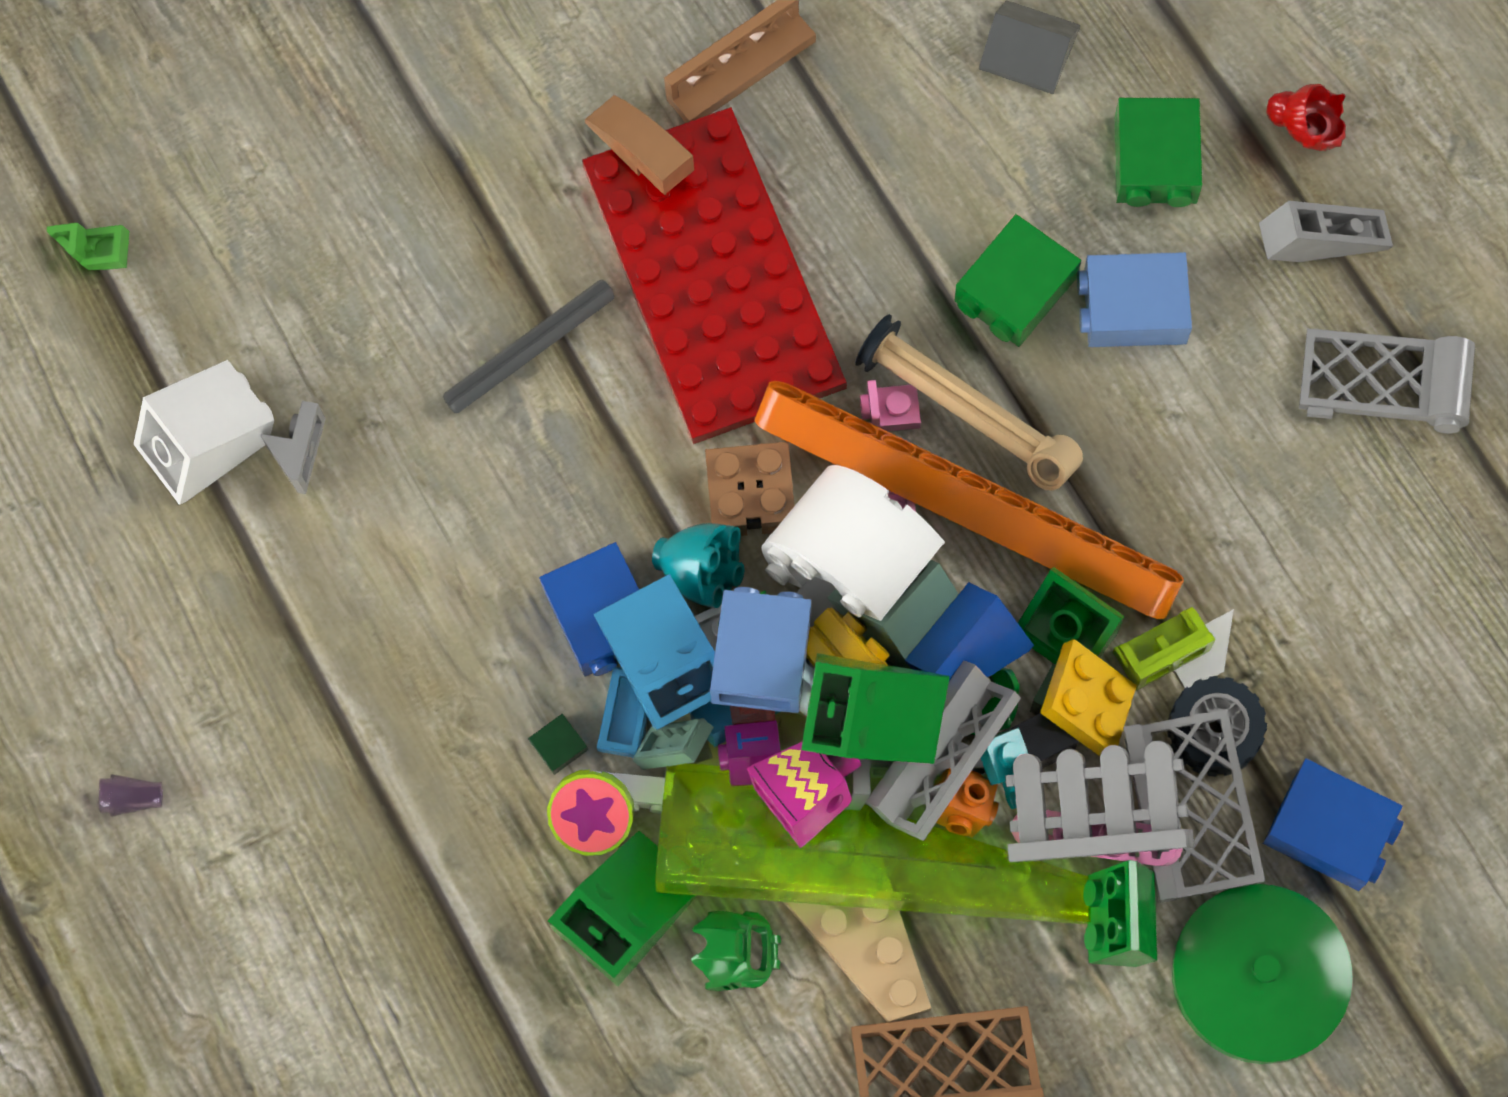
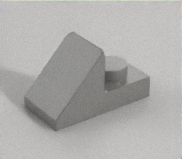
M302 401L299 414L292 416L289 427V436L292 439L261 434V438L296 491L301 494H306L326 419L318 403Z

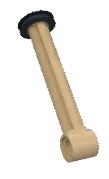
M892 315L884 316L869 333L861 346L855 360L856 366L864 363V371L869 372L880 363L1026 462L1028 475L1038 487L1050 491L1059 489L1081 466L1083 461L1082 450L1072 438L1065 435L1045 437L898 338L897 334L901 321L897 320L891 323Z

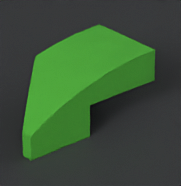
M79 223L47 226V233L87 270L127 268L130 231L123 225L85 229Z

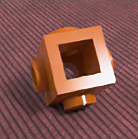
M950 768L946 769L935 780L934 786L947 780L951 774ZM971 771L936 823L946 827L954 835L973 838L984 826L989 827L996 817L999 803L994 801L998 784L990 785L989 780H986L983 775Z

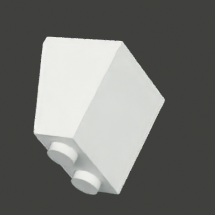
M226 360L143 397L134 446L178 504L181 505L265 446L261 434L271 435L274 418L269 406L264 402H260L252 392L246 377L241 372H237L231 363Z

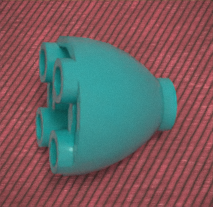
M703 523L687 527L670 538L662 537L656 542L653 549V567L658 571H662L665 576L670 574L680 593L685 598L700 605L719 608L722 604L723 591H731L732 586H740L744 578L745 567L742 562H739L740 529L730 525Z

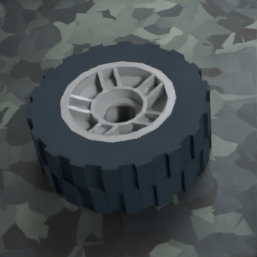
M1209 676L1206 680L1199 679L1194 681L1193 685L1189 688L1187 686L1181 692L1178 699H1176L1168 720L1227 709L1240 769L1242 770L1253 760L1265 740L1264 734L1267 731V723H1265L1264 717L1266 712L1259 703V697L1249 691L1247 685L1244 683L1239 684L1229 677L1224 679L1218 678V676ZM1211 722L1201 724L1192 738L1215 752L1223 739L1222 732H1213L1209 727ZM1193 726L1179 728V730L1188 735ZM1167 731L1168 738L1172 742L1170 746L1175 753L1184 740L1174 733ZM1189 743L1180 755V759H1183V764L1189 765L1193 768V771L1199 774L1211 758ZM1224 746L1219 756L1228 761L1226 747ZM1214 761L1207 774L1214 777L1217 774L1227 776L1231 775V770Z

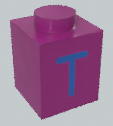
M777 720L724 726L726 744L718 745L720 771L729 770L731 788L753 785L747 768L781 752Z

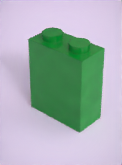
M1118 98L1115 112L1116 203H1127L1133 207H1143L1150 203H1168L1172 207H1185L1190 204H1197L1202 189L1200 98Z
M1015 214L956 284L954 301L966 316L972 319L979 318L989 325L991 332L998 339L1004 342L1011 341L1020 347L1077 279V272L1080 270L1082 260Z

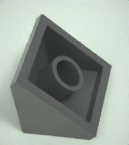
M1006 0L995 13L979 70L1054 94L1081 25Z

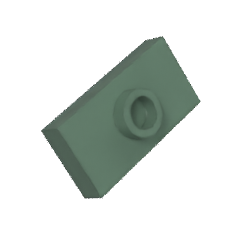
M704 718L667 724L658 730L650 727L634 756L633 762L642 770L693 763L714 727Z

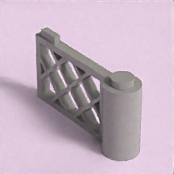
M1307 328L1299 409L1307 410V417L1332 419L1333 412L1427 421V423L1434 426L1437 432L1446 434L1457 433L1460 431V428L1469 424L1475 343L1467 338L1458 336H1446L1436 340ZM1314 342L1332 343L1341 354L1324 365L1313 353ZM1363 346L1374 347L1383 357L1368 369L1353 355ZM1405 350L1423 352L1422 364L1410 373L1395 358ZM1347 359L1360 375L1343 386L1330 370ZM1389 363L1402 379L1388 390H1385L1372 374ZM1313 364L1318 371L1311 375ZM1421 374V381L1419 384L1415 380V378ZM1322 376L1337 390L1328 399L1309 397L1310 385ZM1364 380L1380 395L1370 403L1358 402L1350 393L1352 389ZM1408 384L1419 396L1418 408L1402 407L1392 395ZM1343 397L1346 401H1341L1339 399ZM1385 401L1388 405H1381V403Z

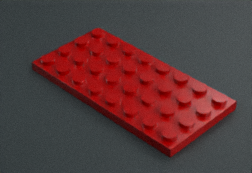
M732 107L665 130L693 155L694 171L665 195L642 173L638 176L612 149L582 159L583 168L693 444L754 423L758 409L771 381L787 383L819 399L847 389L846 379Z

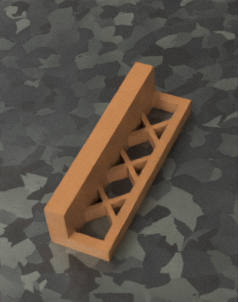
M799 0L775 1L664 77L666 99L685 123L712 114L816 42L815 32L799 15Z

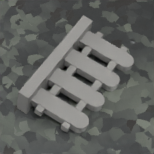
M1153 741L1148 744L1144 752L1145 762L1130 764L1128 752L1123 747L1117 745H1110L1104 748L1100 755L1101 767L1086 768L1084 756L1079 751L1072 749L1064 750L1058 755L1056 761L1057 771L1043 772L1042 763L1037 756L1027 753L1019 755L1013 764L1014 775H1006V787L1015 786L1018 820L1010 821V832H1019L1020 843L1008 844L1009 862H1029L1195 848L1193 830L1181 829L1180 823L1181 817H1189L1188 806H1179L1175 771H1184L1183 759L1174 760L1173 749L1168 743L1162 741ZM1146 774L1149 809L1134 810L1131 776ZM1102 778L1105 812L1090 814L1087 780ZM1058 782L1061 816L1047 818L1044 784ZM1151 820L1152 832L1136 833V821ZM1106 824L1107 836L1092 837L1091 825ZM1062 828L1063 839L1049 840L1048 829Z

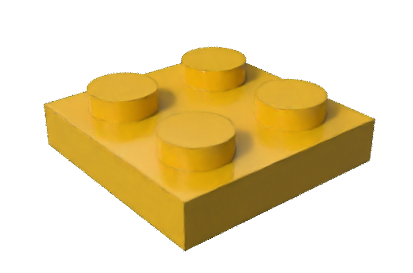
M1073 639L1062 646L1040 713L1100 756L1107 746L1119 745L1137 685L1077 640Z

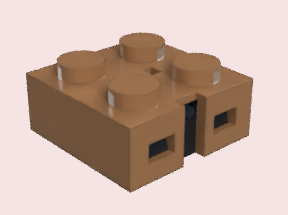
M788 442L705 449L711 523L738 527L741 536H748L747 530L762 528V534L773 533L795 506Z

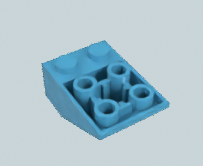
M670 574L593 614L654 729L658 730L711 701L710 686L715 651Z

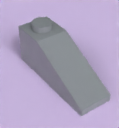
M1288 201L1259 222L1267 260L1305 262L1385 251L1393 247L1385 212L1379 209Z

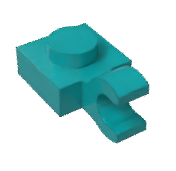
M1019 727L996 735L981 756L990 785L1002 783L1005 798L1011 810L1017 808L1015 786L1006 787V775H1014L1013 764L1015 759L1021 754H1028Z

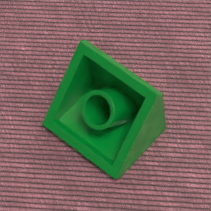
M1053 567L1021 616L1018 624L1033 643L1032 649L1056 665L1063 644L1073 639L1100 658L1117 636L1124 616Z

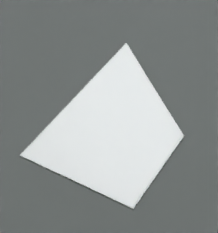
M1234 609L1205 624L1209 632L1216 639L1211 650L1174 670L1185 688L1187 686L1188 688L1191 687L1194 681L1199 679L1206 680L1209 676H1217L1224 672Z

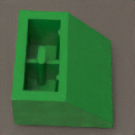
M1127 860L1087 875V882L1083 891L1088 916L1084 943L1088 950L1089 964L1139 967L1157 961L1155 872L1138 861Z

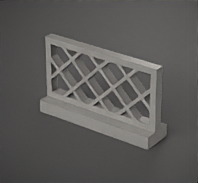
M1227 709L1146 725L1136 724L1123 727V736L1130 764L1145 762V749L1148 744L1153 742L1151 734L1170 731L1184 740L1175 753L1174 760L1180 757L1188 743L1211 757L1197 778L1186 770L1176 771L1193 782V785L1181 803H1179V806L1186 805L1198 786L1219 799V803L1207 821L1188 809L1189 817L1203 826L1194 839V846L1196 847L1207 829L1230 843L1217 864L1196 852L1194 848H1184L1183 850L1186 853L1180 862L1178 859L1169 866L1151 865L1152 871L1155 872V885L1159 903L1265 882ZM1220 721L1223 739L1215 752L1192 738L1201 724ZM1193 726L1188 735L1179 730V728ZM1224 746L1226 747L1228 761L1219 756ZM1214 761L1231 770L1233 782L1224 795L1202 781ZM1146 774L1132 775L1139 809H1149ZM1234 788L1238 804L1228 798ZM1224 803L1241 814L1243 824L1234 838L1211 824ZM1151 820L1142 821V823L1151 824ZM1243 832H1245L1248 848L1238 842ZM1233 847L1250 856L1253 875L1236 878L1221 868ZM1160 850V851H1157V853H1158V857H1157V858L1160 859L1161 853H1162V852H1165V851H1166V852H1169V850ZM1190 855L1213 869L1204 884L1184 887L1181 868ZM1216 873L1227 878V880L1210 883Z

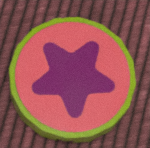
M591 769L578 770L565 776L554 788L547 807L548 825L556 840L568 850L585 856L603 855L618 848L628 837L634 820V801L626 785L610 773L604 771L599 773L590 771Z

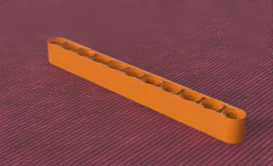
M780 381L769 382L754 420L756 425L763 430L835 465L857 471L887 490L1050 569L1055 567L1072 580L1140 613L1156 619H1165L1184 582V578L1176 570L792 385Z

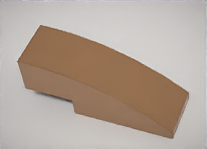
M613 95L585 119V123L638 176L642 173L664 195L694 171L693 155L646 114L616 95Z

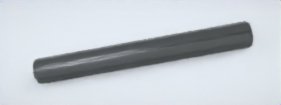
M604 280L594 283L446 391L443 398L447 406L454 413L461 412L611 302L615 297L612 288Z

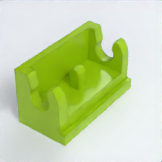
M1190 607L1136 638L1118 645L1113 649V653L1130 681L1137 685V691L1206 654L1211 650L1216 639L1209 632L1197 611Z

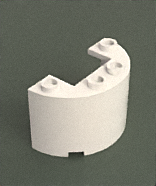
M831 465L823 471L763 543L761 548L763 556L769 564L765 571L779 584L785 585L789 582L801 588L807 582L806 578L812 580L815 576L833 584L843 596L840 600L841 604L850 613L857 617L865 614L881 621L945 541L910 506L906 505L902 508L897 501L890 499L888 496L889 490L857 471L839 465Z

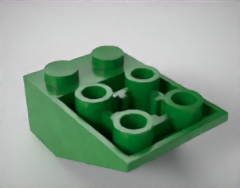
M817 653L801 750L844 758L934 764L950 676Z
M638 831L571 893L548 919V923L555 933L619 987L705 886L641 831Z

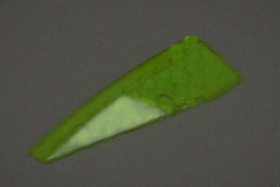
M689 763L673 766L666 765L655 878L656 892L1076 924L1091 923V907L1085 904L1083 898L1084 886L1090 880L1089 876L1042 861L1009 862L1008 850L934 826L925 840L922 841L888 825L866 804H864L861 810L844 809L806 845L799 848L755 791L753 785H730L729 770L720 771V766ZM909 818L907 819V821H910L914 824L918 822Z

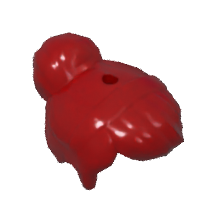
M1308 84L1298 89L1295 93L1284 91L1275 93L1268 99L1266 109L1268 119L1275 126L1285 127L1291 137L1304 148L1326 152L1335 147H1341L1342 141L1346 138V124L1340 118L1344 112L1343 101L1346 97L1344 93L1334 94L1322 84Z

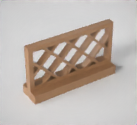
M1028 1006L851 1027L860 1097H869L868 1088L879 1074L898 1088L893 1097H902L904 1093L908 1097H921L910 1086L923 1069L943 1083L937 1093L931 1097H1044L1043 1088L1040 1085ZM1020 1020L1022 1036L1012 1048L992 1034L1001 1022ZM991 1023L987 1029L980 1025ZM969 1026L981 1035L968 1053L948 1039L957 1027ZM947 1028L943 1034L936 1030ZM925 1031L937 1040L924 1058H921L904 1045L913 1032ZM893 1034H902L899 1039L892 1036ZM881 1036L892 1047L878 1064L863 1052L862 1038ZM986 1040L1007 1054L994 1072L973 1058ZM942 1045L962 1059L949 1077L929 1064ZM1023 1045L1026 1058L1018 1053ZM898 1050L918 1064L904 1083L885 1069ZM1013 1059L1028 1070L1030 1085L1012 1087L1002 1080L999 1075ZM865 1064L873 1069L868 1077L866 1076ZM968 1064L988 1079L979 1091L967 1092L954 1082ZM993 1083L1000 1087L999 1089L989 1090ZM948 1089L956 1093L944 1095Z

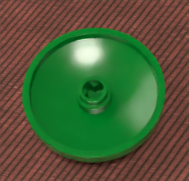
M1253 884L1232 888L1207 900L1193 913L1183 927L1172 957L1171 970L1174 994L1188 1024L1201 1039L1217 1051L1236 1060L1248 1063H1283L1314 1050L1335 1031L1347 1010L1351 997L1353 974L1350 954L1344 938L1335 923L1318 905L1308 898L1287 888L1275 885Z

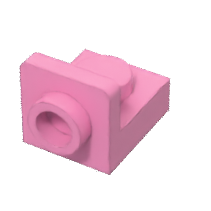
M876 380L867 381V394L860 395L862 419H870L871 424L886 431L921 428L917 388L912 385L877 388Z

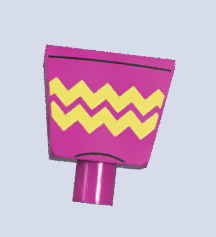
M802 742L751 765L747 770L755 791L799 848H801L850 804L852 798L844 777L862 766L859 759L832 755L826 756L821 753L801 750Z

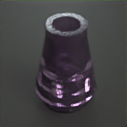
M111 774L110 778H100V813H110V816L114 817L150 808H162V782H151Z

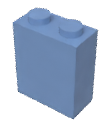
M1186 252L1087 255L1084 270L1077 272L1078 295H1085L1086 308H1080L1079 321L1080 332L1088 334V347L1187 344L1192 330Z
M737 587L734 591H723L710 686L712 704L799 713L811 622V599H804L801 594L795 592H780L778 596L760 594V591L750 587Z

